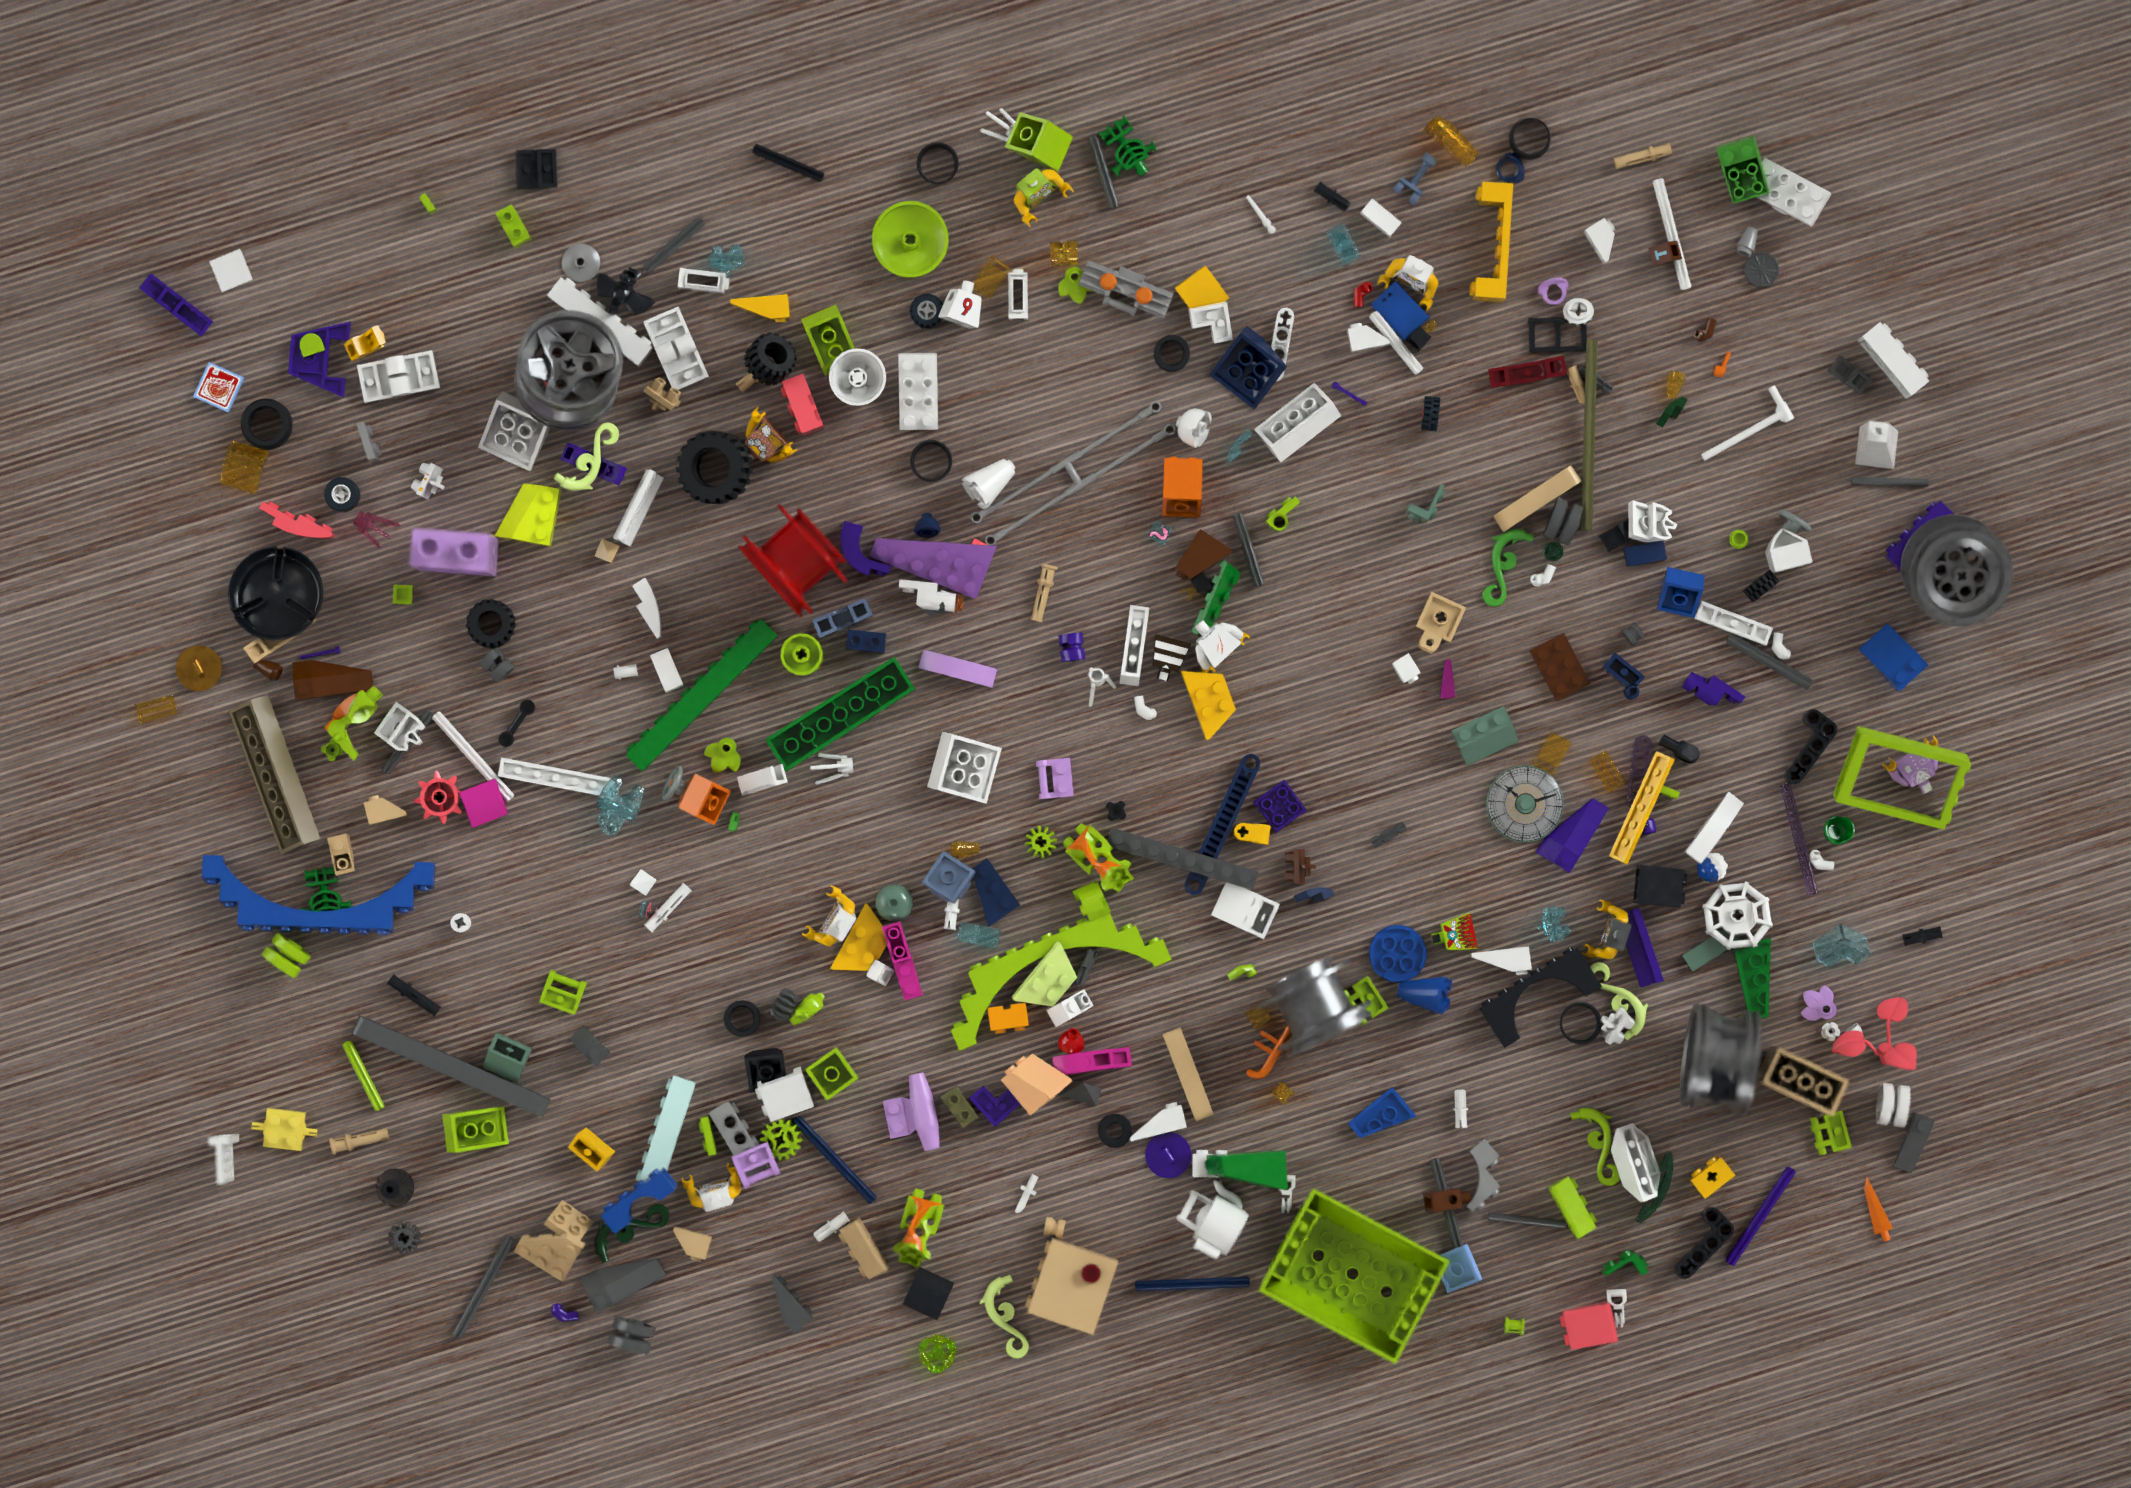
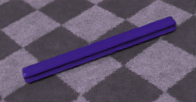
M1786 1167L1725 1259L1728 1264L1734 1266L1795 1175L1796 1171L1794 1169Z

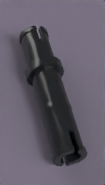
M395 974L392 975L387 983L400 992L402 997L406 996L434 1017L441 1008V1006L411 987V983L407 984L395 976Z

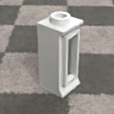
M680 268L678 288L724 294L725 289L728 290L729 278H726V273ZM688 274L718 277L717 286L687 283Z
M1013 269L1012 273H1008L1009 320H1028L1027 272H1024L1023 269ZM1013 280H1023V310H1013Z
M783 764L737 777L742 796L788 783Z

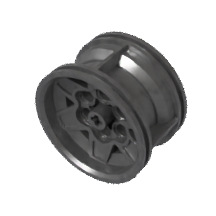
M1699 1003L1693 1004L1688 1020L1681 1064V1107H1687L1689 1104L1690 1108H1695L1697 1105H1705L1707 1102L1712 1101L1711 1069H1716L1731 1079L1733 1098L1721 1102L1727 1103L1732 1114H1737L1739 1111L1741 1115L1747 1114L1753 1096L1760 1051L1761 1017L1758 1011H1754L1751 1014L1750 1010H1745L1744 1013L1735 1019L1721 1017L1716 1010L1709 1009V1006L1703 1004L1702 1007H1700Z

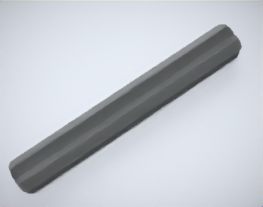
M1092 136L1088 138L1109 209L1113 210L1119 207V203L1098 136Z
M700 217L695 218L643 265L645 270L651 273L701 229L705 222Z
M1235 514L1233 520L1255 587L1264 585V580L1243 514Z
M425 710L419 719L426 727L434 714L429 710ZM419 730L416 733L418 737L423 732V730ZM412 742L408 743V750L413 745ZM395 749L382 766V771L388 775L391 774L407 751Z

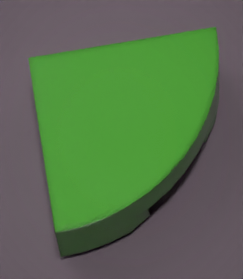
M732 812L728 828L730 831H737L740 818L738 812Z

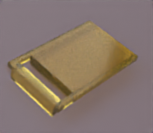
M991 256L974 281L973 288L991 299L1011 268L994 256ZM991 259L1008 269L1006 273L990 264Z
M1551 731L1534 765L1554 775L1572 742ZM1538 759L1555 767L1554 771L1537 763Z

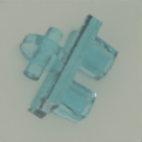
M739 244L730 246L731 253H723V247L721 246L712 247V254L709 255L711 268L726 271V275L731 276V270H738V266L746 265L741 246Z
M1556 906L1543 908L1545 916L1541 917L1542 925L1537 926L1538 930L1544 929L1545 936L1549 935L1551 942L1564 940L1563 937L1571 934L1569 926H1561L1559 921L1560 918L1566 917L1565 908Z

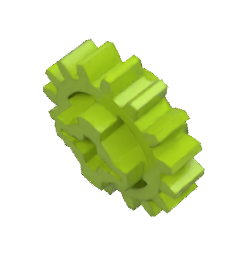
M783 1118L780 1119L779 1123L776 1120L772 1122V1125L768 1123L766 1125L768 1130L763 1129L761 1132L765 1136L760 1138L761 1141L768 1142L774 1158L778 1156L779 1161L783 1160V1156L787 1160L790 1159V1154L795 1156L797 1153L794 1149L799 1150L801 1146L798 1143L803 1141L802 1138H798L801 1131L795 1130L797 1125L791 1126V1120L784 1123ZM782 1127L779 1132L772 1131L774 1128ZM789 1131L791 1132L793 1139H791ZM783 1134V1140L785 1142L780 1144V1139L777 1137H780ZM769 1140L772 1141V1143H773V1148H772V1146L770 1145ZM783 1147L790 1148L786 1152H780Z

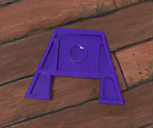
M351 321L291 335L288 374L344 398L346 379L327 377L330 340H350ZM309 333L318 335L323 342L325 350L303 357L300 349L301 338Z

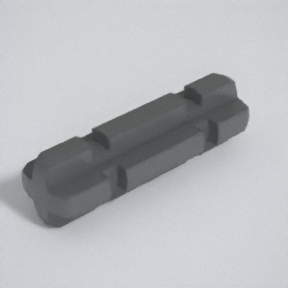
M1583 366L1579 371L1583 378H1585L1586 366ZM1597 374L1596 387L1598 389L1601 388V391L1605 394H1609L1613 389V385L1609 382L1606 383L1605 379Z
M1403 822L1396 824V827H1391L1380 833V836L1373 837L1371 842L1375 848L1379 847L1383 842L1386 843L1398 836L1399 833L1405 832L1407 828Z

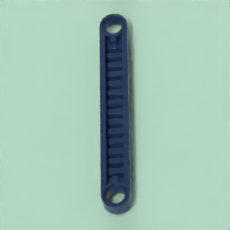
M1247 754L1241 760L1198 854L1215 859L1218 858L1259 770L1260 759L1255 754ZM1248 758L1255 759V768L1248 769L1245 761ZM1189 872L1184 884L1186 891L1192 895L1199 894L1203 890L1208 877ZM1191 880L1199 882L1200 887L1198 890H1190L1188 885Z

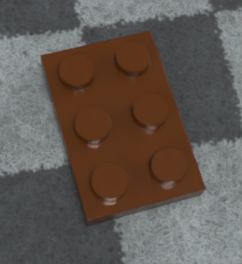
M1564 633L1530 650L1556 702L1591 684Z

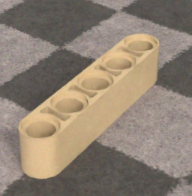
M1570 465L1493 517L1501 530L1505 532L1580 483L1581 479L1572 465Z
M1179 1027L1164 1033V1040L1195 1121L1198 1122L1213 1116L1212 1108L1181 1028Z

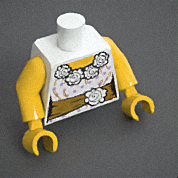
M1409 255L1406 258L1394 259L1385 271V274L1380 275L1377 285L1380 282H1385L1384 289H1387L1391 277L1425 295L1426 297L1418 305L1421 307L1425 304L1427 306L1426 311H1428L1433 304L1431 298L1434 297L1438 287V280L1433 274L1434 268L1431 265Z
M832 885L830 887L833 888V892H826V895L837 899V902L819 932H816L810 926H806L809 932L807 934L802 933L808 940H814L825 946H832L836 942H842L856 920L854 902L844 894H841V889Z
M727 1163L726 1167L732 1176L694 1187L692 1175H689V1181H684L682 1177V1184L684 1189H687L691 1204L694 1207L703 1208L705 1212L731 1205L734 1198L741 1192L740 1176L736 1167L731 1168L730 1164Z

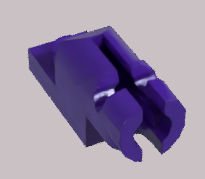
M1691 672L1682 685V688L1688 692L1696 687L1695 696L1707 705H1717L1724 694L1727 695L1726 699L1733 704L1736 702L1740 704L1745 698L1744 695L1714 675L1706 681L1707 678Z

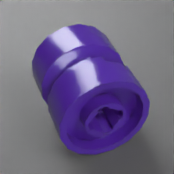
M1082 632L1058 635L1059 646L1063 648L1060 651L1061 662L1086 659L1085 650L1081 647L1084 643Z

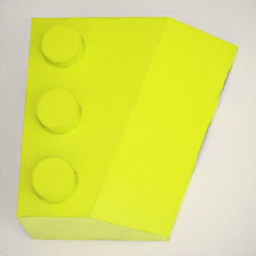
M523 483L494 536L551 547L561 490Z

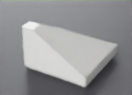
M641 869L630 883V886L646 896L656 882V879Z

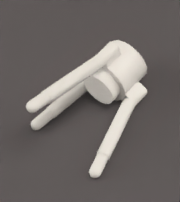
M1002 108L999 111L1012 124L1011 126L987 111V116L1008 130L1005 134L1008 137L985 129L980 131L1007 142L1015 121Z
M1091 667L1087 674L1091 683L1090 707L1093 705L1096 686H1101L1104 681H1107L1114 689L1117 687L1109 678V675L1104 674L1103 670Z
M818 753V757L840 761H837V764L810 766L811 770L837 768L838 772H842L815 782L816 785L841 777H848V773H853L852 758H847V755L839 756Z

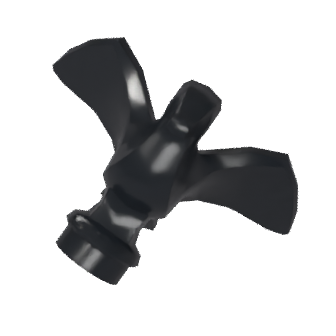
M629 267L628 270H623L619 277L620 282L614 281L604 273L598 274V296L613 298L608 308L609 314L616 315L620 305L624 304L629 311L638 315L651 308L655 303L652 298L634 291V284L642 275L636 269Z

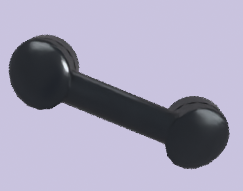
M523 700L520 703V712L508 730L499 735V743L503 747H509L513 744L514 733L526 715H530L535 711L533 701Z

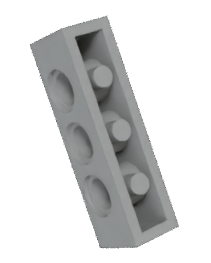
M727 1101L709 1112V1115L735 1156L760 1144L754 1135L750 1136L747 1131L749 1126L745 1119L741 1120L737 1113L740 1111L736 1104ZM727 1117L735 1119L736 1124L734 1127L726 1126L725 1119ZM736 1134H744L746 1140L743 1144H738L735 1141ZM763 1164L745 1172L746 1177L759 1173L767 1168L768 1164Z

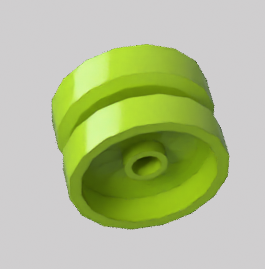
M798 633L790 636L784 642L780 657L783 665L789 672L796 676H808L820 668L824 653L820 643L814 637ZM803 651L806 653V657L801 659L799 658V653Z
M277 932L272 939V943L279 950L272 946H267L262 952V956L278 969L296 979L301 972V968L294 960L306 965L312 956L298 943Z

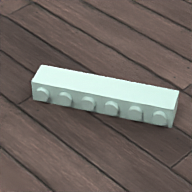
M675 1075L672 1079H668L665 1088L668 1090L666 1097H662L660 1108L663 1109L661 1115H657L653 1126H656L654 1134H650L647 1143L650 1145L648 1152H644L642 1162L645 1164L643 1170L638 1171L636 1181L641 1179L645 1181L649 1178L648 1174L656 1168L660 1170L664 1167L668 1171L696 1082Z

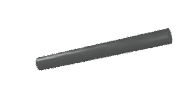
M1851 477V484L1928 487L1929 484L1928 479Z
M1490 1212L1488 1214V1220L1565 1228V1221Z

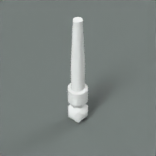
M1247 195V200L1263 221L1262 224L1268 228L1269 233L1273 234L1276 231L1275 227L1271 225L1270 220L1265 217L1251 197Z

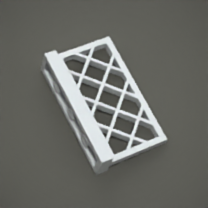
M646 469L613 539L631 547L664 477L651 469Z
M239 1134L209 1137V1145H216L217 1184L234 1181L233 1143L239 1142Z

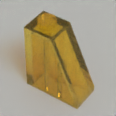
M1436 115L1424 128L1443 149L1465 167L1472 164L1479 154L1451 121Z

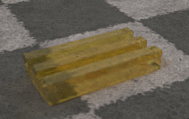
M173 695L135 704L139 723L178 714ZM168 700L171 702L170 704L141 710V707ZM171 707H172V710H173V711H169V712L161 713V714H158V715H154V716H150V717L143 718V714H147V713H151V712H155V711H159V710H163V709H167V708H171Z
M1606 750L1589 760L1608 793L1625 784ZM1604 756L1619 783L1616 784L1601 757ZM1596 760H1598L1601 767L1603 768L1605 774L1607 775L1608 779L1612 784V787H1609L1607 781L1605 780L1600 769L1595 763Z

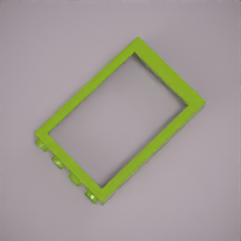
M1858 726L1833 796L1835 801L1841 804L1945 830L1946 825L1951 821V811L1957 805V795L1959 790H1962L1964 787V777L1970 771L1971 762L1967 754ZM1869 743L1958 766L1939 818L1851 796Z

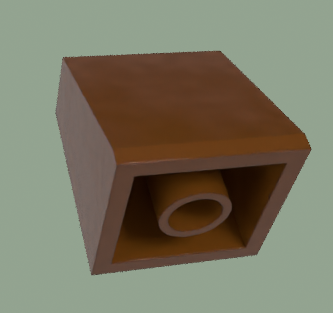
M1200 529L1175 567V571H1177L1176 576L1184 581L1186 579L1192 580L1228 557L1232 549Z

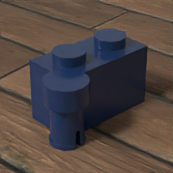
M1613 653L1601 669L1625 687L1623 694L1626 699L1634 700L1639 695V688L1637 686L1645 676L1617 653Z

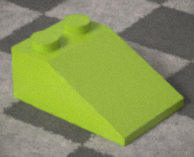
M836 304L801 319L825 376L829 375L832 363L840 354L847 350L855 349Z
M504 1106L442 1114L447 1152L458 1153L509 1144Z

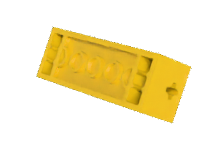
M1482 182L1476 189V200H1479L1480 206L1499 207L1497 221L1501 222L1496 230V240H1499V245L1495 248V259H1498V264L1494 266L1493 278L1476 277L1474 282H1471L1469 295L1473 296V301L1504 302L1506 299L1513 184Z

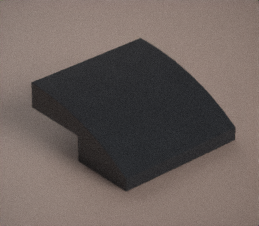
M556 149L515 151L517 189L557 188Z
M919 1267L902 1305L938 1320L954 1282Z

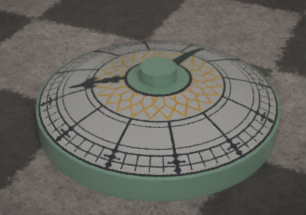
M1533 766L1513 767L1501 773L1490 786L1486 799L1487 814L1493 827L1504 837L1516 842L1537 841L1550 834L1559 823L1563 812L1562 792L1555 779L1544 770Z

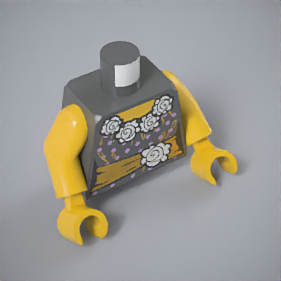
M1600 899L1599 901L1603 903L1602 908L1597 907V910L1609 912L1597 949L1585 944L1584 947L1588 948V951L1586 953L1582 952V954L1589 958L1613 959L1616 954L1624 950L1631 924L1628 921V913L1625 910L1612 905L1609 901Z

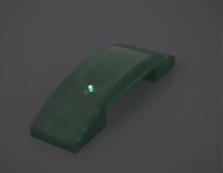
M1666 1151L1659 1169L1666 1172L1657 1190L1658 1196L1654 1197L1651 1206L1643 1204L1635 1221L1640 1224L1658 1209L1668 1192L1673 1174V1155L1671 1152Z

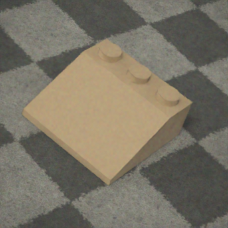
M860 1217L839 1229L841 1233L838 1236L843 1244L847 1243L851 1250L848 1253L853 1261L857 1260L860 1267L858 1269L863 1277L867 1276L868 1279H871L888 1270L889 1265Z

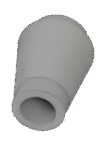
M1747 227L1736 245V252L1738 254L1751 257V254L1754 253L1758 232L1755 228Z

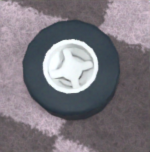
M338 477L332 479L327 484L324 498L330 508L338 512H348L357 506L360 500V491L352 480L346 477Z

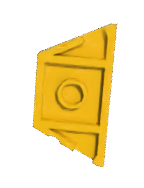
M1180 671L1206 740H1209L1236 710L1224 675L1222 673Z
M865 903L830 969L869 971L874 960H879L887 945L882 929L883 925L868 904Z

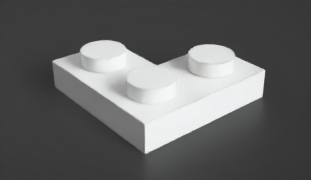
M1227 302L1188 309L1191 328L1210 325L1214 344L1233 340Z

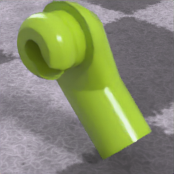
M1252 964L1239 965L1227 972V976L1233 981L1244 973L1247 974L1248 978H1251L1257 974V971Z

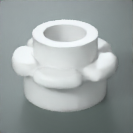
M1825 1023L1822 1026L1821 1035L1828 1041H1834L1836 1037H1839L1840 1029H1838L1836 1023Z

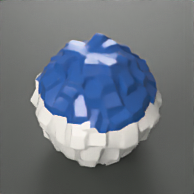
M1709 853L1703 862L1697 865L1699 878L1704 879L1706 882L1719 881L1724 878L1728 864L1719 853Z

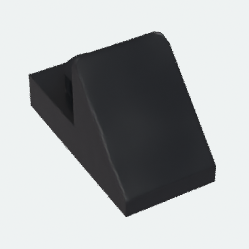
M1629 519L1599 536L1608 553L1632 539L1629 538Z

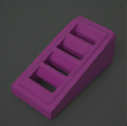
M1446 659L1444 662L1440 699L1454 698L1456 696L1450 659Z

